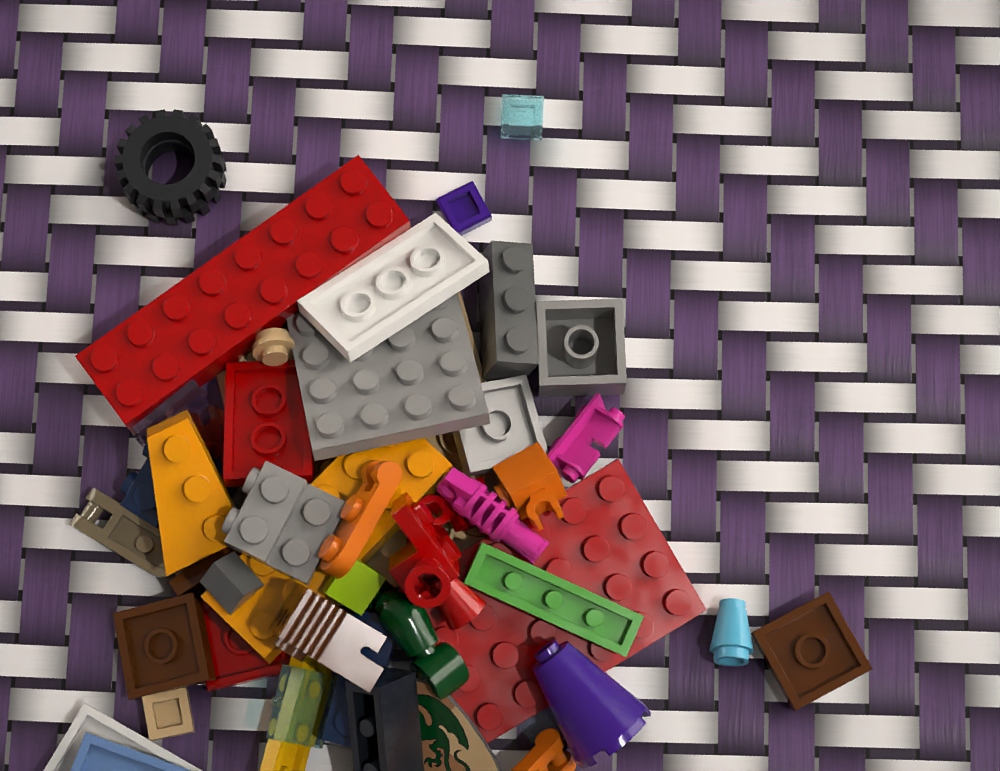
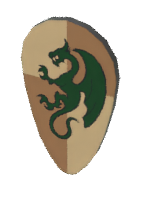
M416 678L424 771H501L498 761L486 740L467 713L451 695L439 700L432 693L427 680Z

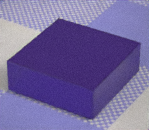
M473 181L436 199V205L445 222L461 236L492 221V215Z

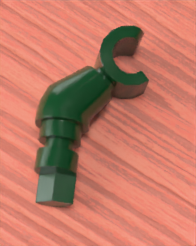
M385 580L368 608L380 617L382 627L390 633L409 658L413 656L417 658L410 663L411 671L416 672V678L426 679L432 689V693L439 700L445 699L462 687L470 677L464 660L447 642H440L435 645L439 638L426 609L415 606L408 599L405 592L401 593L394 589V586Z

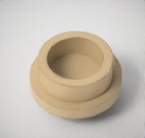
M268 328L262 330L256 335L255 342L252 345L253 357L268 366L282 365L294 356L292 348L295 347V341L290 338L289 332L285 329Z

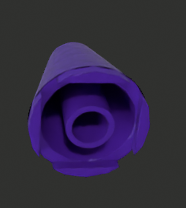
M552 640L535 653L534 658L537 662L532 667V670L574 760L582 769L597 764L593 756L600 751H605L610 756L619 750L644 727L646 722L642 717L651 716V712L644 703L568 641L558 644L556 640Z

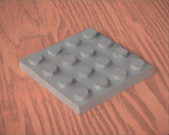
M458 293L351 363L300 312L286 319L290 338L295 341V347L292 350L315 461L490 424L489 411Z

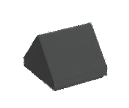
M234 551L213 562L200 580L201 584L230 616L264 586L262 581Z

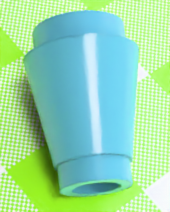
M728 598L719 601V609L709 650L714 654V663L718 665H747L749 663V655L754 652L747 611L745 609L746 602L744 600Z

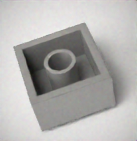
M623 299L536 301L539 360L537 365L538 397L592 396L596 393L600 395L624 394L627 375Z

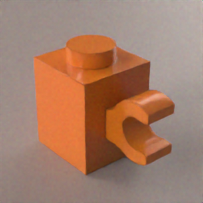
M539 442L492 467L499 484L493 487L494 492L498 495L497 498L500 501L502 499L505 500L509 508L514 507L521 520L529 517L532 526L540 531L543 529L539 516L543 512L552 511L558 519L563 518V511L558 500L566 497L567 493L557 469Z

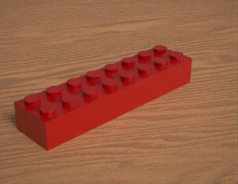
M357 155L75 355V357L134 436L226 369V363L237 362L251 352L255 337L260 331L268 328L283 329L287 326L286 319L299 312L297 300L411 229L410 220L362 158Z

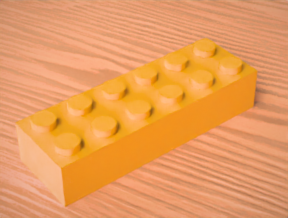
M425 438L338 456L310 484L346 502L352 495L358 493L363 484L361 469L366 462L370 460L393 461L400 466L402 470L401 482L358 557L359 560L366 564L401 529L391 516L392 502L405 492L409 494L414 502L421 500L427 495H434L441 480L453 468V465ZM242 554L240 558L262 581L264 586L231 616L208 590L200 597L270 664L282 650L273 644L277 636L268 628L296 582L330 602L333 598L326 595L322 588L331 575L322 571L319 564L309 586Z

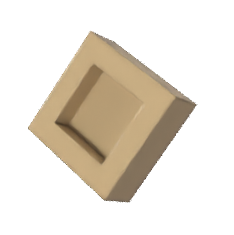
M186 687L142 696L150 741L196 733L189 692Z

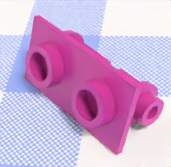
M596 393L587 405H583L578 410L574 422L562 437H558L552 443L547 455L557 469L560 478L563 477L570 483H575L577 479L582 480L601 456L599 451L590 447V445L595 443L606 449L624 427L622 421L625 419V415L615 407H611L607 411L599 393Z

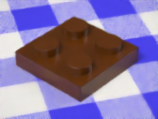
M829 591L751 633L753 640L793 712L873 669Z
M192 592L113 613L128 700L142 699V696L216 680L200 593Z

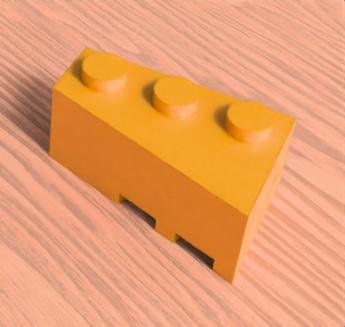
M188 410L147 428V443L166 576L228 547L224 542L227 534L221 530L230 510L233 507L236 508Z

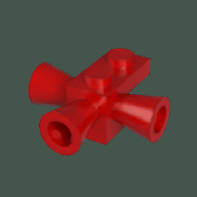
M405 492L392 502L391 516L407 536L406 546L389 557L388 572L415 606L421 608L439 606L449 629H459L478 616L484 609L486 602L457 578L460 576L458 559L462 556L445 528L442 527L439 531H436L431 525L435 522V519L427 506L421 500L414 502L409 494Z

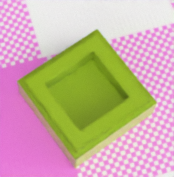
M357 559L351 570L341 579L330 576L322 591L362 616L386 580V577Z

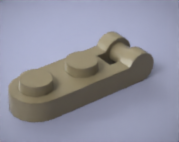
M92 488L85 498L89 502L80 515L77 513L74 515L69 525L155 577L170 579L176 576L175 572L166 576L159 528H155L121 506L119 502ZM104 510L112 516L102 529L95 525Z

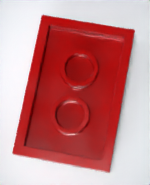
M294 359L288 360L279 366H268L262 361L226 363L223 481L225 487L243 486L252 468L256 467L261 470L265 461L307 480V483L314 481V456Z

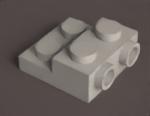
M265 461L261 470L253 467L248 474L242 489L248 496L241 509L233 507L228 513L221 530L227 534L224 542L229 548L309 586L321 562V559L318 557L319 549L324 540L336 532L342 521L340 513L346 502L308 484L307 480Z

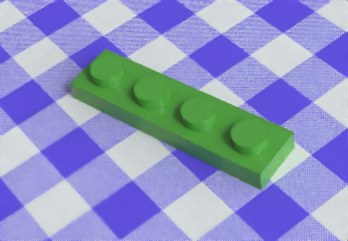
M480 542L463 580L464 584L624 657L627 656L644 618L643 615L483 542Z

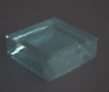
M502 94L500 139L542 140L544 96Z

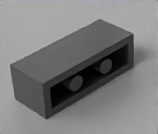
M491 240L482 253L488 260L489 273L478 279L482 379L499 380L521 375L528 377L539 364L533 244Z

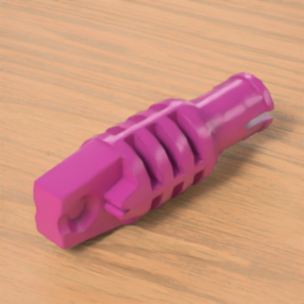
M452 468L441 480L436 491L451 504V507L463 519L466 517L470 520L469 523L472 526L476 525L479 527L481 533L488 534L490 540L498 543L503 541L533 565L549 542L518 519L520 515L517 513V510L514 507L509 508L505 500L502 499L500 501L497 498L498 495L493 491L490 493L486 490L487 486Z

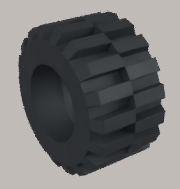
M165 109L157 110V117L149 120L147 114L139 118L140 126L136 128L131 124L125 130L128 139L120 138L117 144L121 155H115L114 164L118 170L116 175L130 204H133L136 211L143 217L148 213L151 221L160 224L162 218H166L168 225H178V219L185 218L188 224L195 221L193 214L200 211L205 216L211 211L208 203L212 201L217 204L222 197L219 188H225L226 185L224 174L227 171L226 163L212 129L207 124L202 126L199 117L191 114L186 119L184 112L176 109L173 110L172 116H167ZM180 151L195 158L191 172L177 183L159 184L148 178L153 162L165 153Z

